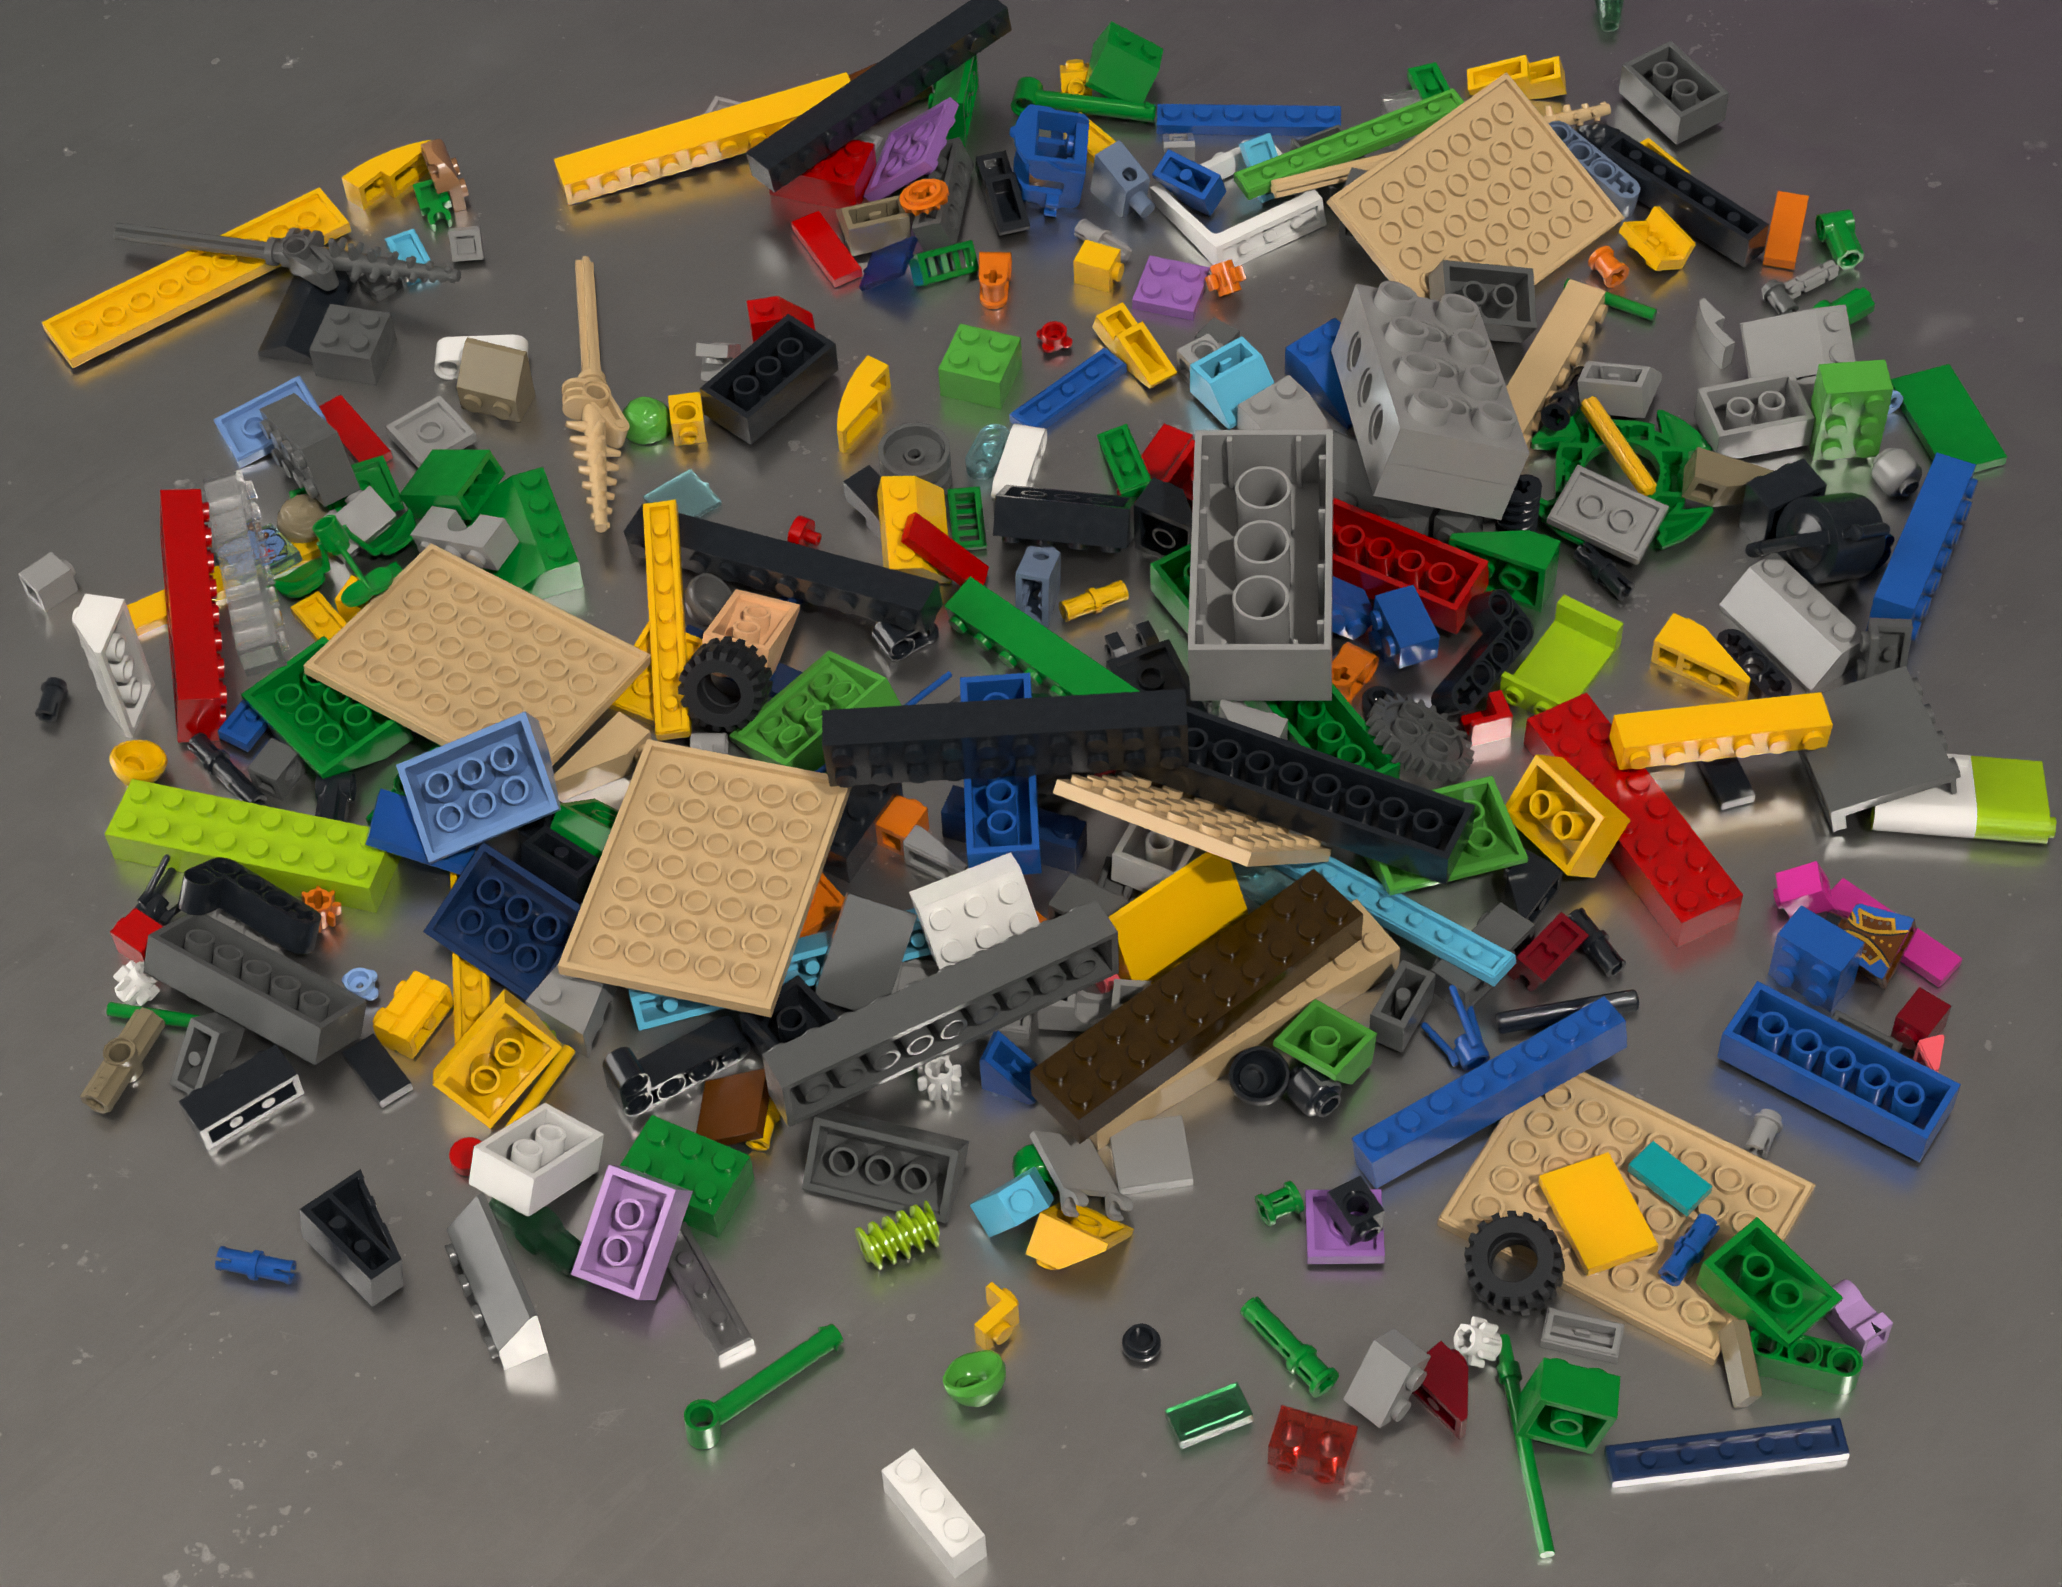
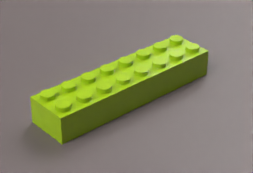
M136 779L131 780L104 834L114 859L158 867L163 856L168 854L170 861L165 869L168 870L169 867H172L176 872L184 873L187 869L217 857H224L236 861L292 896L301 897V892L308 893L310 890L316 889V886H320L321 889H325L328 892L334 890L335 902H340L341 906L377 913L401 859L399 855L365 845L370 828L368 826Z

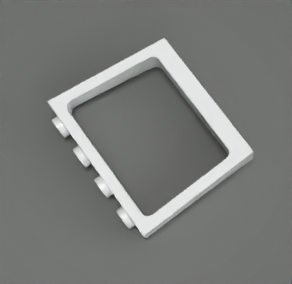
M1239 146L1226 153L1218 152L1212 159L1200 164L1220 174L1222 179L1247 168ZM1275 146L1278 156L1281 155L1282 152ZM1158 183L1150 187L1152 201L1155 203V206L1198 248L1212 265L1232 259L1234 267L1240 266L1327 225L1323 199L1315 189L1293 194L1296 198L1215 234L1210 232L1178 203L1177 200L1179 199L1162 184Z

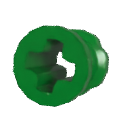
M1290 1180L1283 1183V1188L1267 1195L1260 1193L1255 1196L1257 1210L1268 1227L1275 1225L1276 1220L1292 1212L1299 1214L1304 1211L1302 1197L1295 1184Z

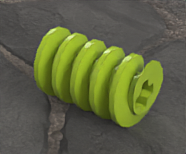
M924 1200V1212L917 1204L910 1206V1217L903 1210L897 1211L895 1215L896 1223L889 1216L882 1217V1229L874 1221L869 1222L867 1226L868 1235L861 1227L855 1228L859 1247L867 1263L872 1262L880 1271L883 1269V1257L885 1256L895 1265L897 1264L898 1251H901L909 1259L911 1258V1246L913 1245L921 1253L925 1252V1240H929L935 1248L939 1247L940 1232L938 1224L927 1200Z

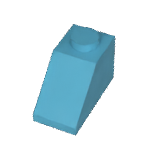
M1034 1166L970 1204V1207L990 1238L1018 1226L1047 1209L1055 1198Z

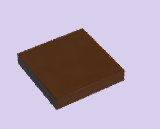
M762 1068L705 1081L696 1133L726 1146L763 1138L770 1099L765 1069Z

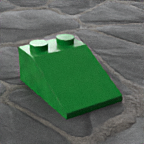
M1530 530L1451 534L1449 545L1488 561L1489 585L1484 593L1503 589L1512 596L1519 606L1542 612L1556 584L1560 540Z
M1758 1217L1702 1263L1696 1284L1723 1310L1740 1320H1746L1748 1325L1787 1348L1843 1300V1297Z

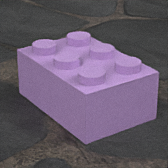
M608 1165L571 1275L636 1300L656 1301L693 1191L626 1166Z

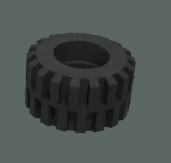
M724 636L721 642L718 638H713L708 644H702L685 665L679 677L681 684L678 686V694L684 695L681 699L683 708H690L688 715L692 719L695 717L701 720L699 725L706 727L708 724L712 725V731L720 732L725 727L726 732H733L737 726L740 729L746 727L750 721L752 722L770 696L769 692L772 689L773 681L769 680L772 676L771 668H765L764 666L767 663V659L764 655L759 657L756 654L758 648L753 644L748 648L745 646L746 641L740 638L736 642H732V637ZM711 673H722L731 677L737 683L741 695L732 696L721 692L714 685Z
M1507 1211L1508 1216L1501 1218L1499 1213L1491 1215L1493 1221L1487 1224L1483 1220L1477 1225L1479 1229L1477 1234L1471 1233L1468 1239L1470 1246L1469 1248L1465 1247L1464 1253L1466 1273L1477 1297L1482 1303H1488L1490 1309L1496 1312L1499 1309L1504 1310L1505 1315L1514 1316V1311H1521L1522 1316L1530 1315L1529 1309L1536 1307L1540 1311L1545 1308L1544 1302L1547 1299L1553 1301L1557 1296V1287L1562 1286L1564 1280L1562 1274L1565 1271V1263L1561 1246L1554 1231L1549 1230L1547 1223L1539 1218L1536 1221L1533 1219V1215L1524 1212L1523 1216H1517L1516 1211ZM1513 1245H1521L1531 1249L1536 1253L1538 1259L1533 1273L1526 1279L1518 1282L1501 1280L1495 1276L1492 1270V1263L1496 1255L1504 1248Z

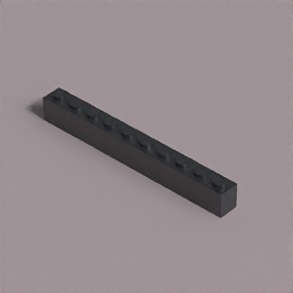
M998 0L968 1L747 151L746 155L752 176L774 193L1012 31L1008 7Z
M643 503L623 531L630 554L639 558H646ZM678 513L682 568L692 570L695 573H709L728 582L741 583L757 590H767L787 598L792 597L804 600L817 606L830 607L846 614L852 613L870 618L876 622H885L900 626L905 630H915L922 633L927 632L943 605L938 581Z

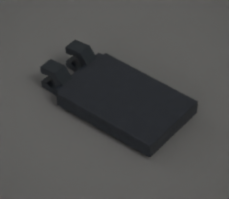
M1149 620L1136 624L1138 633L1135 635V638L1141 648L1139 650L1128 653L1117 631L1105 635L1107 644L1104 645V649L1110 659L1106 661V669L1139 691L1185 689L1186 706L1208 713L1202 701H1191L1189 676L1169 639L1159 642Z

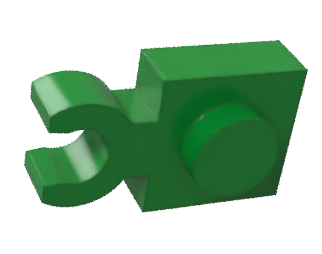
M432 179L413 184L422 216L428 215L431 230L433 232L437 231L435 223L439 219H445L448 226L452 227L453 220L448 208H452L448 192L437 194Z

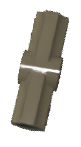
M143 1007L135 1010L120 1035L110 1040L104 1046V1060L80 1095L81 1101L101 1114L111 1112L127 1085L138 1080L144 1070L142 1062L166 1026L163 1018L156 1015L154 1011Z

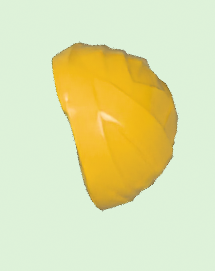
M148 740L122 742L112 749L109 756V762L116 777L128 786L132 779L155 783L162 777L168 763L164 750L159 745Z

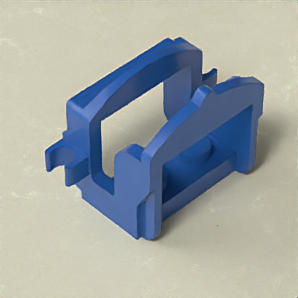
M1030 104L1023 110L1016 121V125L1012 126L1009 131V135L1014 138L1016 147L1013 172H1015L1023 201L1039 204L1041 207H1044V216L1056 217L1057 209L1061 207L1075 208L1080 203L1086 175L1089 118L1081 113L1060 111L1052 107ZM1039 129L1051 131V138L1039 136ZM1063 133H1067L1065 140H1063ZM1031 174L1036 179L1062 182L1064 186L1062 189L1029 185V176Z

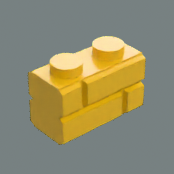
M416 970L413 971L407 981H400L395 988L392 1001L386 1008L381 1007L373 1019V1029L381 1044L413 1059L453 1007L454 1001L450 988L446 984L435 979L432 980L429 976Z

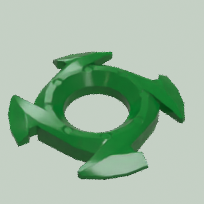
M1579 406L1574 416L1570 418L1569 424L1563 430H1550L1544 425L1532 438L1531 448L1537 450H1557L1554 470V498L1548 501L1543 498L1540 499L1538 517L1558 535L1583 547L1584 540L1546 523L1548 515L1576 466L1580 465L1586 468L1589 461L1595 456L1609 451L1590 422L1586 423L1587 418L1581 411V406ZM1657 410L1656 420L1659 432L1655 431V424L1634 420L1612 419L1633 451L1648 459L1657 470L1659 479L1656 483V492L1647 497L1669 506L1655 534V546L1663 550L1683 542L1700 530L1713 514V508L1709 506L1684 509L1686 498L1682 497L1684 467L1697 447L1713 451V449L1692 426L1664 410Z

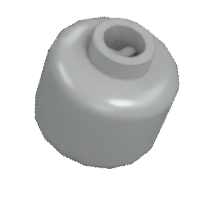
M1888 448L1875 457L1872 478L1889 497L1901 495L1906 497L1918 489L1919 481L1922 477V468L1905 449Z

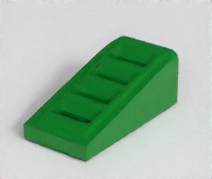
M973 240L908 255V262L915 286L928 285L979 271ZM961 249L966 265L964 268L961 267L958 250ZM946 253L950 254L952 271H950ZM934 256H937L940 274H937Z
M980 486L947 489V505L952 539L966 550L987 549ZM974 505V508L956 509V506ZM975 515L976 517L974 519L957 520V516ZM977 525V529L958 530V527ZM978 536L979 540L960 541L959 537Z

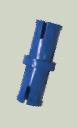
M1699 1214L1688 1232L1676 1240L1672 1254L1658 1271L1663 1281L1671 1286H1679L1694 1263H1699L1705 1254L1704 1249L1720 1229L1719 1225H1716L1717 1221L1707 1214Z
M221 1246L216 1256L224 1259L215 1261V1269L219 1271L224 1270L244 1274L250 1280L256 1281L259 1278H264L288 1285L292 1284L295 1273H290L291 1269L296 1270L297 1267L295 1260L265 1256L264 1251L254 1250L250 1253L227 1248L226 1246Z

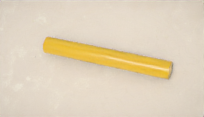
M566 1044L563 1045L506 1126L537 1108L576 1052L572 1047Z

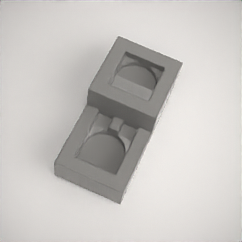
M1703 298L1699 300L1696 317L1697 333L1707 354L1722 370L1732 364L1735 342L1723 331L1725 317Z

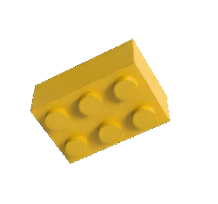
M1536 754L1505 805L1513 824L1568 876L1595 878L1630 822V819L1563 757Z

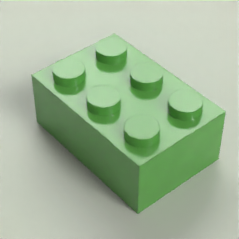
M1885 359L1818 365L1810 405L1815 418L1809 444L1812 461L1867 458L1879 454L1893 393V386Z

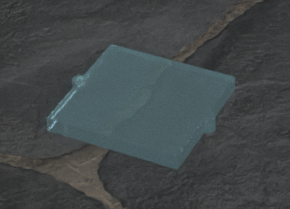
M691 469L643 496L646 503L676 499L678 513L700 518L722 505L721 500L710 490L709 483L703 482Z

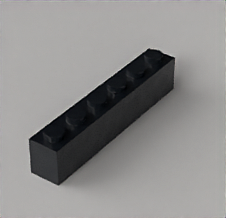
M1622 131L1601 147L1603 154L1639 183L1640 192L1637 200L1651 209L1655 206H1660L1681 228L1744 268L1764 252L1769 228L1767 222Z

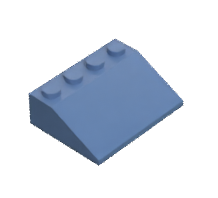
M526 711L396 765L427 860L430 864L561 810L550 753L538 719Z

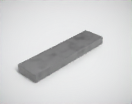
M686 1221L683 1222L667 1270L717 1359L721 1362L753 1346V1338Z

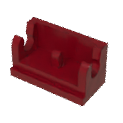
M1560 912L1516 957V964L1508 971L1507 975L1514 981L1521 975H1524L1530 982L1527 990L1534 991L1574 953L1589 935L1563 912Z

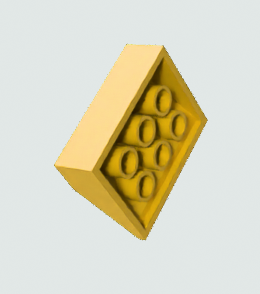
M1205 852L1108 917L1118 931L1119 973L1117 975L1120 979L1151 981L1152 984L1248 915V909L1231 860Z

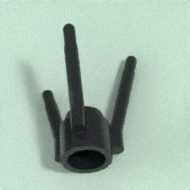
M168 854L163 856L145 891L138 898V904L135 906V908L156 922H161L164 925H167L176 914L182 911L179 909L178 904L167 910L169 902L161 895L176 872L174 868L169 867L160 880L170 861Z

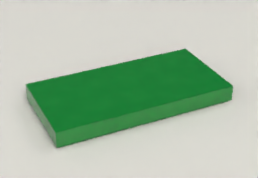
M1950 364L1891 379L1894 391L1900 392L1903 397L1900 408L1932 461L1936 453L1944 454L1976 464L1974 473L2006 464L2007 455Z

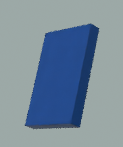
M380 789L365 845L461 875L474 856L477 845L430 864L427 860L407 797Z

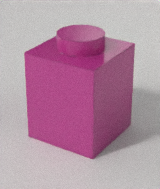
M1817 861L1775 873L1778 888L1773 889L1774 899L1779 909L1784 908L1790 918L1801 905L1815 914L1834 909L1829 879Z

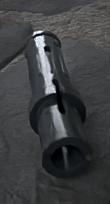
M198 733L189 740L188 749L202 761L204 770L208 774L215 775L240 801L265 806L267 797L230 761V755L225 750L217 748L204 733Z

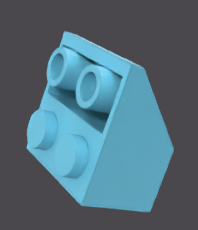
M1243 336L1190 364V392L1228 430L1237 426L1238 404L1274 384L1262 355Z

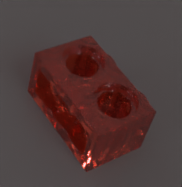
M1281 1405L1268 1445L1267 1464L1273 1465L1283 1473L1293 1474L1297 1472L1311 1476L1322 1484L1331 1485L1336 1483L1344 1486L1357 1445L1358 1426ZM1287 1440H1296L1300 1442L1301 1445L1297 1447H1289L1285 1445L1284 1442ZM1331 1450L1337 1452L1339 1456L1328 1458L1322 1453Z

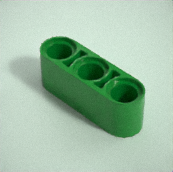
M1756 1329L1750 1333L1759 1376L1840 1395L1848 1394L1855 1389L1863 1366V1358L1855 1348L1807 1335H1802L1787 1348ZM1757 1348H1765L1771 1353L1763 1354ZM1803 1357L1811 1363H1801L1796 1358ZM1835 1367L1846 1368L1849 1373H1842Z

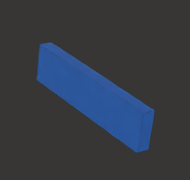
M1104 347L1009 414L1010 422L1012 424L1047 429L1127 372V364Z

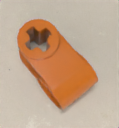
M979 252L980 303L987 309H999L1007 304L1009 281H1011L1012 273L1011 252Z
M1346 642L1341 647L1337 656L1332 661V683L1349 703L1352 702L1362 687L1373 677L1379 664V657L1350 642Z

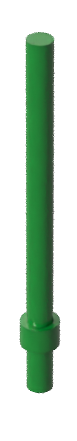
M1501 1334L1502 1348L1498 1355L1499 1364L1496 1366L1499 1383L1504 1385L1539 1556L1541 1558H1549L1555 1555V1549L1532 1440L1516 1436L1519 1394L1521 1392L1519 1382L1522 1380V1373L1519 1362L1514 1359L1510 1336L1508 1334Z

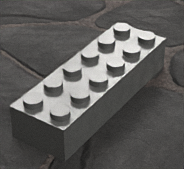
M186 914L148 935L144 972L186 994L189 998L212 1008L217 1013L243 1025L246 1029L252 1030L274 1044L298 1055L307 1062L316 1065L361 1037L367 1000L207 914Z

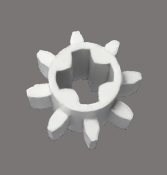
M131 960L126 966L122 965L113 975V978L119 982L114 988L116 995L126 1004L135 1005L138 1003L142 1007L160 992V989L154 985L158 979L144 972L145 962L135 963Z
M950 1055L941 1056L925 1065L917 1067L919 1076L917 1079L918 1090L924 1091L927 1089L930 1101L934 1098L948 1101L949 1096L954 1090H961V1080L959 1079L962 1076L960 1064L952 1066Z
M1473 1316L1471 1325L1461 1323L1460 1327L1456 1330L1454 1347L1463 1355L1468 1365L1484 1368L1485 1359L1496 1361V1357L1501 1351L1502 1339L1497 1333L1499 1327L1498 1325L1488 1323L1486 1319Z

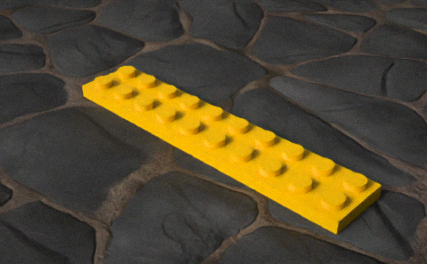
M319 187L220 236L267 242L270 237L284 238L289 229L294 227L301 229V231L303 229H309L311 232L314 230L321 231L324 236L325 245L330 238L335 240L351 232L348 220ZM189 250L41 323L46 334L70 366L75 368L280 267L281 264L271 266L266 264L265 259Z

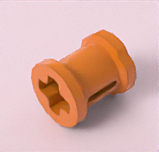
M1610 246L1598 248L1588 260V266L1593 271L1599 272L1604 278L1603 283L1608 288L1620 285L1629 275V267L1625 263H1620L1615 258L1614 250Z

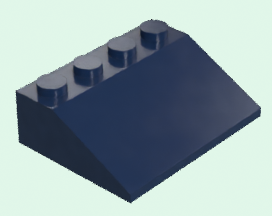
M482 842L423 932L527 1000L558 965L581 905Z

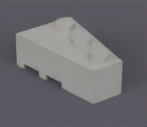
M557 965L525 1002L542 1021L549 1025L551 1030L556 1032L557 1039L560 1042L569 1045L575 1051L589 1058L597 1030H600L602 1027L604 1013L609 1001L612 1002L618 986L561 975Z

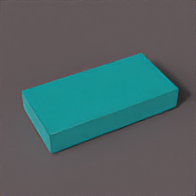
M1654 1141L1628 1165L1627 1171L1686 1217L1712 1191L1713 1186Z

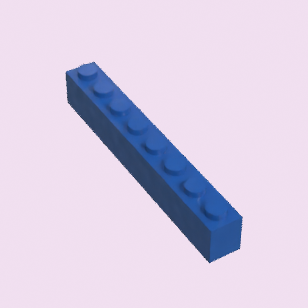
M1603 996L1352 1137L1356 1165L1375 1189L1383 1186L1627 1048L1626 1020Z

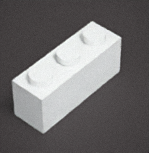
M914 1448L881 1470L884 1492L954 1578H957L987 1556L985 1534Z

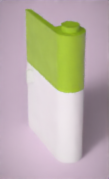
M1947 754L1948 758H1955L1960 770L1961 777L1956 779V794L1952 795L1947 784L1871 807L1870 828L1876 831L2044 845L2047 844L2048 838H2054L2056 833V817H2050L2042 761Z

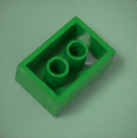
M651 1115L620 1166L632 1168L693 1191L683 1222L686 1221L688 1226L716 1238L720 1237L755 1179L750 1155L654 1115Z

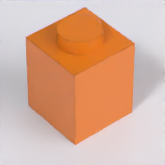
M897 794L875 823L877 845L904 857L903 841L914 826L919 825L926 831L929 829L928 808L916 799H908Z

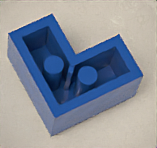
M1333 576L1332 632L1355 640L1363 635L1372 625L1370 611H1373V608L1364 589Z
M1414 585L1375 595L1374 610L1370 611L1372 631L1368 632V639L1372 650L1379 652L1383 662L1395 660L1398 668H1403L1437 658L1440 636Z

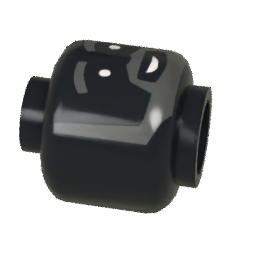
M1300 1063L1291 1070L1290 1080L1287 1085V1095L1306 1116L1325 1117L1339 1106L1342 1092V1084L1339 1081L1331 1079L1305 1063Z

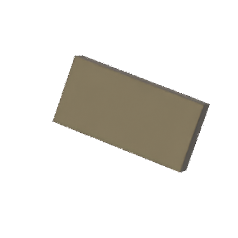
M1733 1320L1720 1330L1718 1335L1734 1408H1745L1760 1398L1763 1393L1748 1323L1746 1320Z

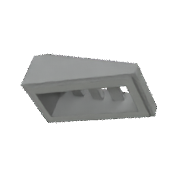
M915 825L903 841L905 864L939 880L968 869V866L919 825Z

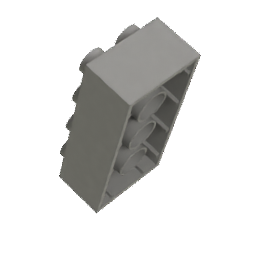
M1333 429L1195 430L1188 622V665L1191 701H1221V699L1228 701H1332Z

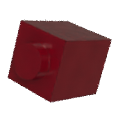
M1919 987L1897 1014L1891 1037L1903 1043V1047L1916 1051L1919 1040L1940 1034L1946 1026L1952 1006Z

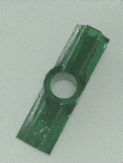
M491 1198L489 1205L493 1215L513 1231L516 1239L528 1252L533 1255L540 1253L566 1276L571 1275L582 1242L564 1228L562 1221L550 1208L544 1206L527 1217L497 1199Z

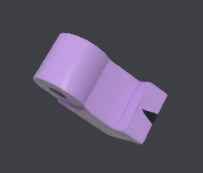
M1843 1279L1833 1285L1832 1288L1843 1297V1300L1825 1317L1846 1344L1855 1348L1864 1357L1886 1343L1893 1322L1883 1312L1878 1314L1851 1281Z

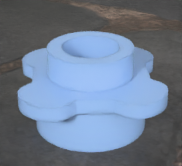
M354 968L342 977L345 989L365 1000L373 1001L379 995L378 989L375 988V981L378 979V975L374 970Z

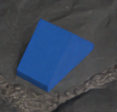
M999 1030L993 1032L980 1059L982 1089L1029 1105L1035 1104L1036 1099L1032 1096L1030 1071L1038 1066V1064Z

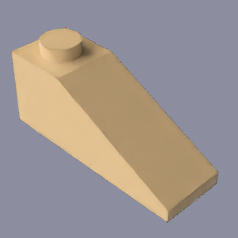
M618 712L554 773L559 801L562 802L631 775L635 771L647 739L652 740L651 732L626 715Z

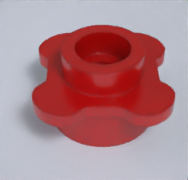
M1048 322L1036 333L1037 338L1043 343L1042 350L1046 353H1052L1062 348L1067 349L1073 344L1072 338L1067 336V327L1061 322Z

